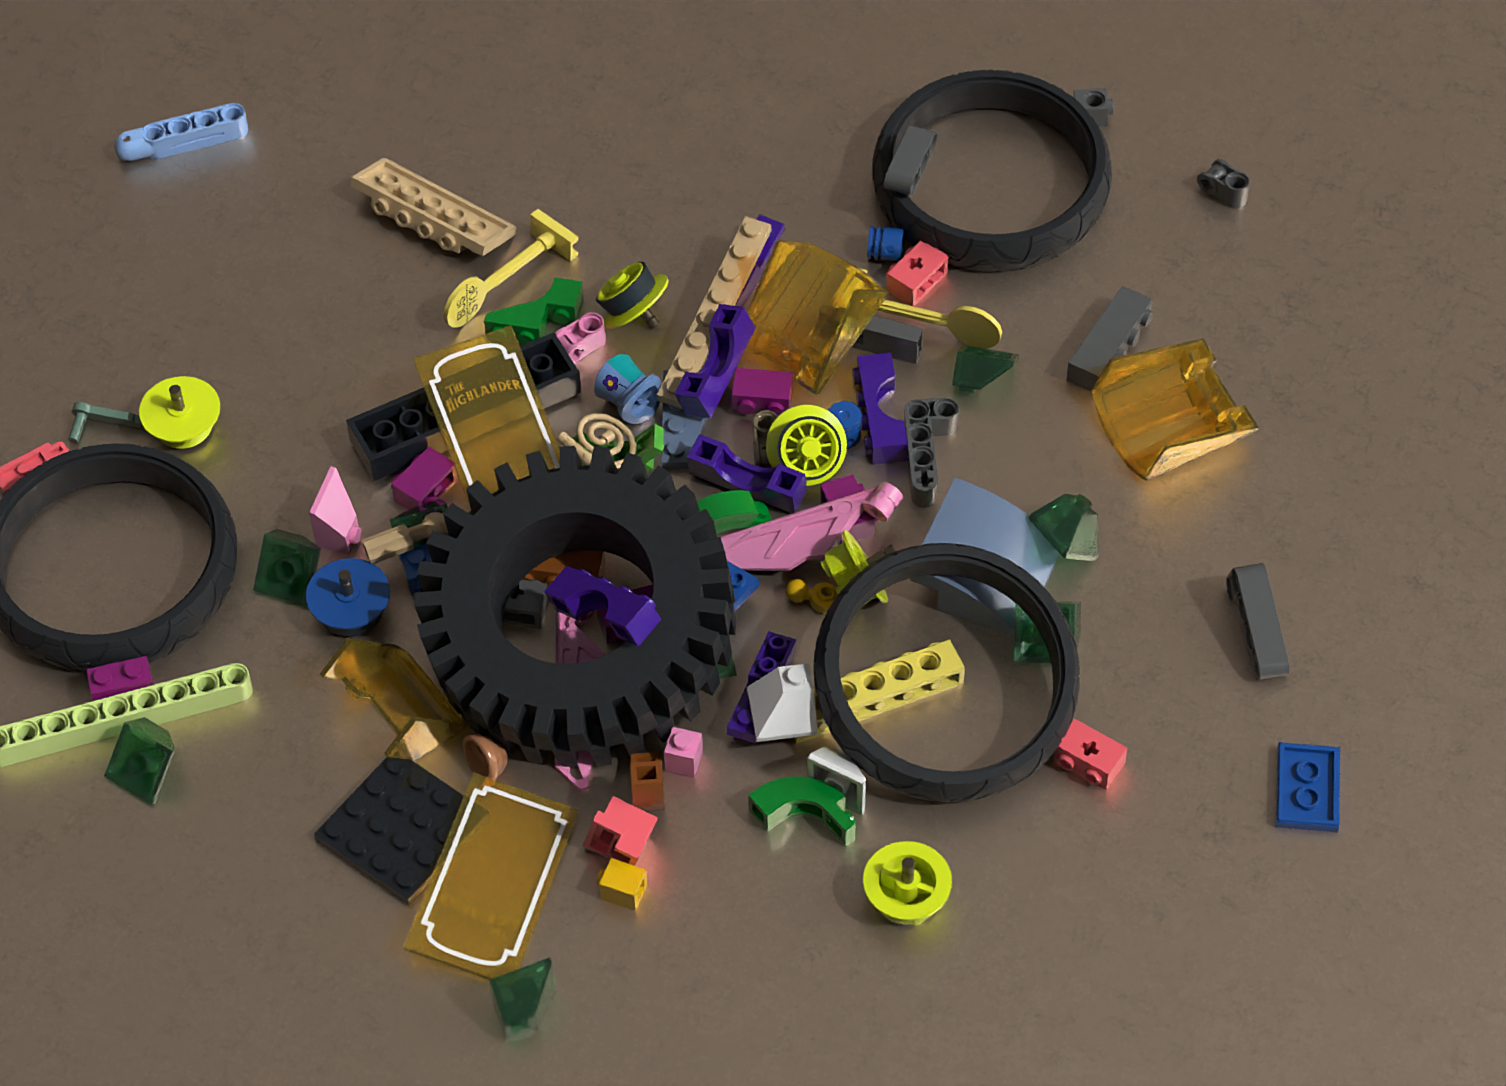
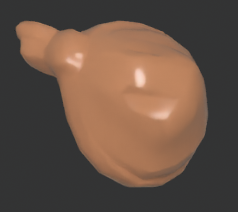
M471 733L463 739V750L470 768L480 780L477 789L482 791L484 785L491 788L495 786L497 777L507 765V750L501 743L488 736ZM487 791V793H486L485 796L480 795V794H477V796H478L480 799H483V798H485V797L487 796V794L489 793V791Z

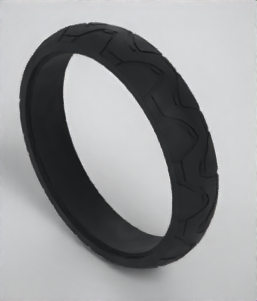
M967 71L958 73V75L953 74L925 85L910 95L885 122L875 146L872 161V179L877 200L881 204L880 208L885 217L894 228L904 229V239L908 243L910 242L913 247L920 241L927 243L948 255V265L957 268L961 267V269L979 272L1017 271L1046 263L1054 257L1060 256L1084 238L1093 228L1105 207L1111 188L1112 167L1111 160H1109L1108 145L1100 127L1094 118L1089 115L1090 113L1073 96L1052 83L1049 84V82L1018 72L1013 73L1012 71ZM980 108L1017 111L1052 125L1062 132L1078 149L1086 164L1089 181L1083 193L1063 214L1041 226L1006 234L975 233L942 223L921 210L908 195L885 189L884 180L895 153L910 125L923 128L946 115Z
M113 443L83 447L80 450L68 451L42 463L43 465H38L19 479L0 500V629L19 648L35 658L59 667L87 672V669L144 656H147L149 663L154 662L178 650L191 641L199 631L203 630L215 616L231 588L230 583L234 579L237 564V535L233 518L230 516L231 513L221 494L204 474L197 471L192 465L169 453L134 444ZM121 481L145 483L161 487L177 494L193 505L201 513L212 531L210 554L206 566L194 587L180 602L163 615L135 628L95 635L61 631L44 625L28 616L12 601L6 592L5 569L8 556L23 528L43 508L64 495L84 487Z
M928 543L921 546L907 547L879 558L865 567L839 592L822 621L814 651L813 673L819 707L826 725L843 752L861 770L881 784L897 792L929 801L964 802L986 798L1001 793L1032 775L1052 756L1062 742L1061 739L1065 737L1076 710L1080 677H1078L1080 675V666L1074 635L1068 620L1062 614L1060 606L1049 591L1030 573L1017 566L1011 560L994 552L964 544ZM941 574L965 577L984 583L1016 603L1038 629L1047 648L1052 666L1053 694L1047 719L1040 731L1028 744L1009 758L984 768L969 771H941L924 768L903 760L883 748L865 731L854 716L844 694L840 678L839 651L842 636L854 615L867 601L885 588L900 581L924 575Z

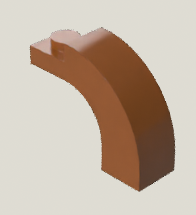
M661 752L632 754L630 768L633 806L643 811L665 810Z

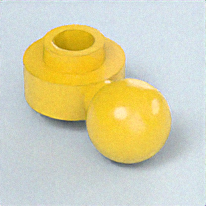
M795 579L786 586V595L790 601L800 603L807 599L815 611L823 614L827 613L838 594L835 590L836 586L827 582L818 583L813 588H809L805 581Z

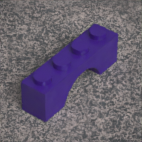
M719 304L708 326L710 347L706 362L697 373L685 372L674 394L686 415L711 419L755 330V326L748 313L741 306Z
M882 353L857 356V368H852L854 385H859L860 388L859 391H856L857 406L859 408L863 407L864 413H861L862 431L867 430L868 435L864 437L866 454H871L873 465L907 461L908 443L904 421L889 417L878 406L885 397L895 392V371L892 354Z
M701 434L698 435L687 456L691 475L733 491H750L752 498L790 513H796L807 492L804 473L781 464L773 468L755 466L735 455L725 443Z
M566 566L544 591L557 612L576 620L589 612L608 609L605 619L616 636L636 646H639L661 621L659 614L655 610L656 604L651 598L644 594H641V596L636 595L625 586L617 587L612 585L611 582L603 577L599 579L593 577L584 569L576 570Z

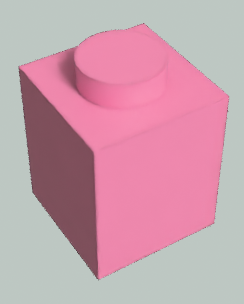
M672 727L664 751L665 771L695 778L703 754L702 733Z

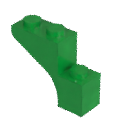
M555 277L549 291L540 299L489 312L484 319L486 339L525 345L544 337L548 321L560 324L573 323L578 319L583 302L582 281Z

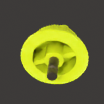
M847 530L842 531L843 543L824 553L825 560L821 561V565L829 577L833 576L838 586L835 587V590L839 594L850 580L865 567L879 558L895 552L894 546L891 544L868 558L855 538ZM885 589L869 600L878 598L882 603H887L888 597Z
M901 841L881 848L869 859L864 870L863 886L868 900L882 913V916L898 924L918 925L945 904L952 888V875L947 862L936 850L922 843Z

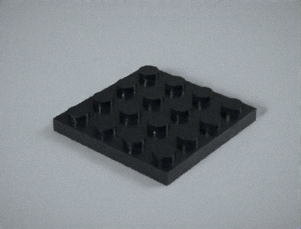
M394 749L314 833V838L318 843L410 906L442 871L470 799ZM476 803L472 806L452 859L490 819L489 812Z

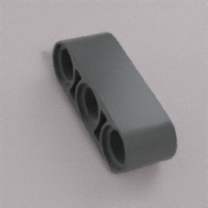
M912 125L908 127L887 170L884 180L885 189L908 196L913 195L934 151L937 132Z

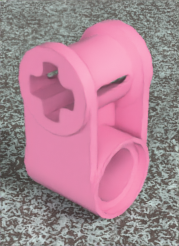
M597 313L584 314L573 323L555 332L574 364L596 349L601 348L606 342L604 320Z

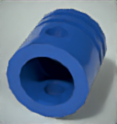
M870 226L867 259L874 257V260H878L881 257L883 261L899 262L902 259L904 229L884 227V230H881L879 226L877 229L874 226Z
M837 402L828 411L841 423L846 434L847 449L856 446L861 438V410L852 402Z

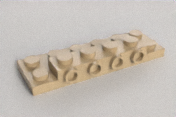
M386 158L377 161L351 177V187L366 196L372 197L370 207L373 208L376 214L393 218L399 226L417 231L421 238H428L438 242L444 250L460 253L468 248L473 253L484 256L515 236L516 226Z

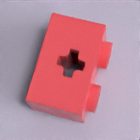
M920 241L915 247H910L897 264L891 265L886 273L887 291L908 305L915 306L947 274L948 255Z
M1074 719L1065 737L1061 739L1062 742L1054 752V761L1061 768L1073 771L1084 777L1091 785H1098L1107 790L1125 764L1127 747Z

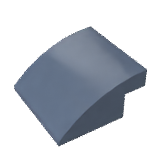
M954 477L922 545L928 543L964 544L994 552L1025 569L1043 587H1045L1063 548L1061 542L1044 526L1015 505L992 492ZM941 574L910 578L912 582L938 590L937 611L1018 639L1022 638L1030 620L1028 615L1010 598L984 583L965 577Z

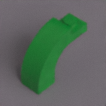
M726 491L697 501L699 510L707 509L713 519L717 535L730 529H746L772 520L765 503L754 501L750 491Z
M784 777L770 781L748 795L750 813L767 831L785 819L803 815L814 817L823 822L845 847L855 840L856 821L845 810V796L826 782L809 777Z

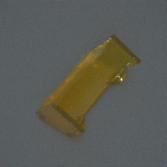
M347 638L320 673L322 678L342 680L346 685V691L351 696L371 699L399 734L384 752L389 758L418 760L458 735L466 725L461 714L456 712L446 696L416 660L398 645Z

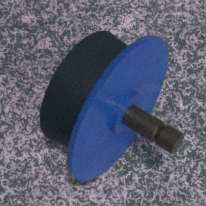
M356 558L340 559L326 564L313 575L306 590L307 606L314 618L329 631L342 636H355L372 629L382 617L390 598L389 582L383 571L373 563L371 564L366 560Z

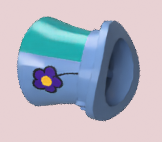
M619 354L608 360L600 369L595 380L594 392L598 398L616 405L618 413L624 421L638 424L649 420L658 410L660 401L657 400V393L662 383L655 374L644 375L629 355Z

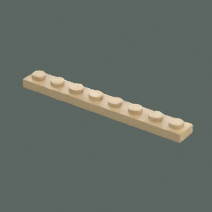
M745 216L657 393L658 401L683 409L674 394L685 372L697 373L705 364L710 347L708 326L719 304L735 306L772 231L771 224Z

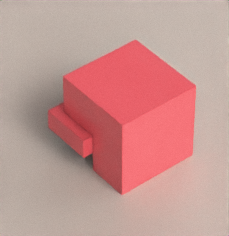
M613 796L605 812H597L582 846L608 859L613 858L635 866L658 818Z

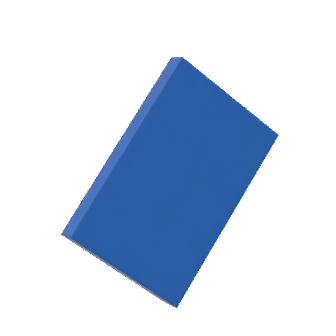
M1278 742L1275 827L1338 833L1340 747Z

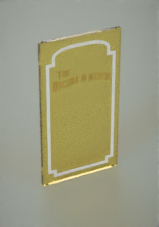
M506 326L502 329L413 358L414 365L468 504L469 500L466 489L476 480L491 494L498 490L494 469L508 462L517 480L529 476L526 454L541 451L548 469L560 468V448L512 326Z
M473 772L403 950L512 988L579 809Z

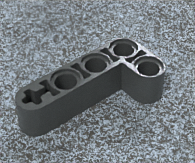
M951 398L915 399L908 402L905 406L904 426L908 443L907 464L912 502L919 507H930L937 500L938 475L933 436L951 435L958 429L959 406Z
M1258 563L1232 568L1226 578L1227 593L1230 601L1237 602L1256 679L1263 680L1289 675V661L1265 565Z

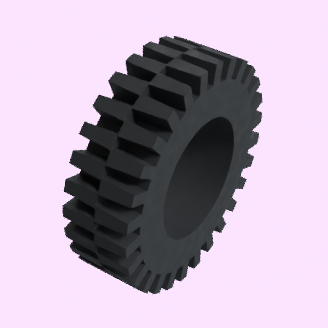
M575 446L559 447L560 468L548 469L541 451L526 454L529 476L517 480L508 462L494 469L498 486L496 492L491 494L476 480L466 489L471 511L468 513L452 503L443 513L449 536L432 530L426 543L432 562L420 561L417 577L423 592L415 593V609L421 622L417 627L441 688H443L458 715L464 714L470 728L475 733L485 735L489 731L492 739L501 743L509 755H511L515 746L519 744L526 759L531 763L543 765L547 751H553L561 766L577 768L578 751H589L596 766L600 767L612 764L610 746L624 743L630 757L635 753H645L643 734L653 730L662 743L669 739L672 727H674L673 716L677 712L690 722L701 712L698 691L701 690L713 696L720 684L717 664L728 666L732 655L729 635H736L737 621L733 605L736 602L721 537H717L713 519L707 509L699 510L695 494L685 484L676 491L671 473L659 465L648 477L642 458L628 452L620 469H618L609 448L594 446L589 466L582 464ZM582 550L611 553L637 566L652 582V600L656 604L655 610L659 614L661 621L639 646L626 641L614 651L595 660L576 664H557L541 661L523 653L503 635L502 626L505 606L512 592L532 569L555 556Z

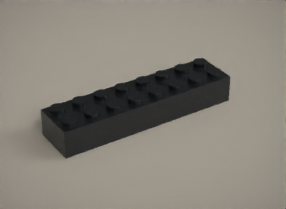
M554 332L507 352V354L515 352L538 411L581 393L580 372ZM503 354L435 383L458 445L534 413L513 358L505 360ZM510 380V382H508V384H510V385H509L510 388H513V389H508V386L506 385V381ZM512 380H517L519 382L518 385L522 389H520L518 386L517 389H515ZM492 382H495L498 391L494 389L492 393L490 384L493 385ZM497 382H503L506 385V389L500 391ZM456 384L458 385V388L460 390H457V393L455 392V389L453 387L455 385L456 388ZM431 385L346 420L350 442L373 481L409 467L415 456L422 454L429 446L439 453L454 447ZM485 385L490 393L486 392L482 396L481 386ZM448 386L451 387L452 392H453V395L451 394L450 389H449ZM473 389L476 390L477 395H478V396L480 395V397L476 398V395H475V392H474ZM470 390L474 398L472 400L470 395L471 401H469L466 392ZM462 394L464 396L460 397V401L463 403L466 400L467 403L465 404L458 403V397ZM450 398L452 399V402L455 407V410H453L452 405L450 403L452 412H450L448 406H446V400L450 402ZM455 398H456L457 404H458V406H459L458 408H457L456 403H455V401H454Z

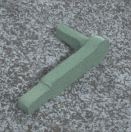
M76 402L72 409L75 419L68 440L71 443L78 444L86 420L90 419L128 427H144L139 415Z

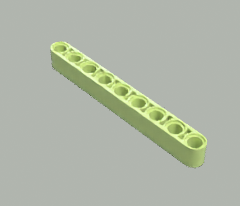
M229 664L0 726V746H2L0 747V767L243 702L253 692L249 671L243 664Z

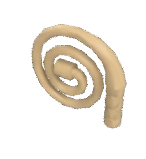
M593 413L584 416L578 422L576 434L583 447L564 431L557 437V441L563 446H575L582 463L589 466L594 447L586 441L583 434L584 425L589 421H606L595 422L588 427L587 437L595 445H608L616 436L618 443L616 447L610 449L612 456L619 453L624 445L623 435L620 430L628 438L629 453L635 455L637 447L634 435L628 427L618 419L607 414ZM595 429H606V431L599 436V439L594 436ZM624 459L615 462L618 469L621 467Z

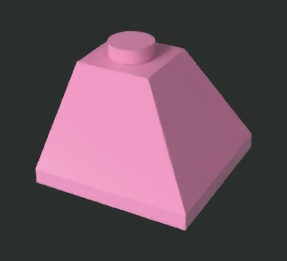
M330 466L309 512L314 539L317 547L349 554L353 545L358 544L360 540L361 528L358 527L356 513L338 471L335 467Z

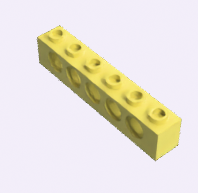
M947 640L941 643H932L916 652H906L899 658L888 662H878L871 668L860 672H850L841 678L844 694L849 699L847 702L858 721H862L964 684L965 667L951 640ZM814 688L815 708H820L816 690ZM816 710L817 735L794 737L796 744L830 732L821 710Z

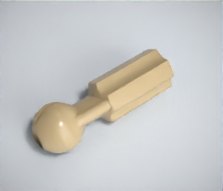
M432 512L425 516L421 524L410 528L404 524L362 539V544L369 562L375 564L413 550L416 542L429 539L432 530L448 535L443 514Z

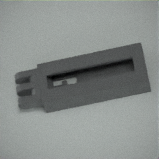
M828 306L821 308L820 329L822 332L836 335V344L875 354L891 353L894 359L917 364L922 351L923 328L841 308V310Z

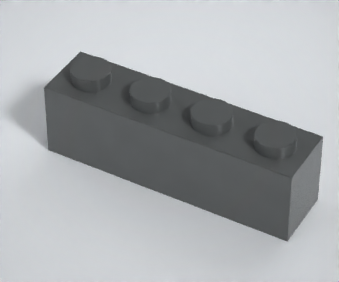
M1122 285L1068 362L1066 380L1096 394L1103 384L1107 385L1113 376L1115 366H1120L1123 363L1129 346H1134L1137 343L1142 327H1148L1154 314L1151 311L1152 299Z

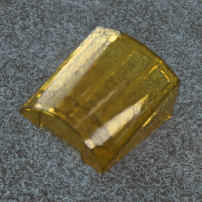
M777 240L747 310L755 330L745 349L754 355H762L787 372H793V376L796 377L795 382L812 393L819 394L890 292L858 267L814 244Z
M1204 338L1111 358L1091 390L1099 419L1112 446L1124 463L1144 481L1255 433L1259 429L1245 405L1237 407L1213 368L1217 359Z

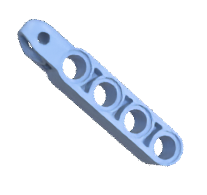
M230 103L126 131L115 142L116 154L121 160L126 162L147 157L161 159L240 139L248 133L245 109L240 104ZM125 138H130V141L124 142L123 140Z

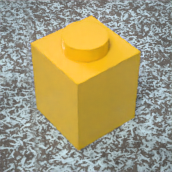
M611 858L607 868H602L597 878L596 885L600 888L601 899L636 911L647 887L646 869Z

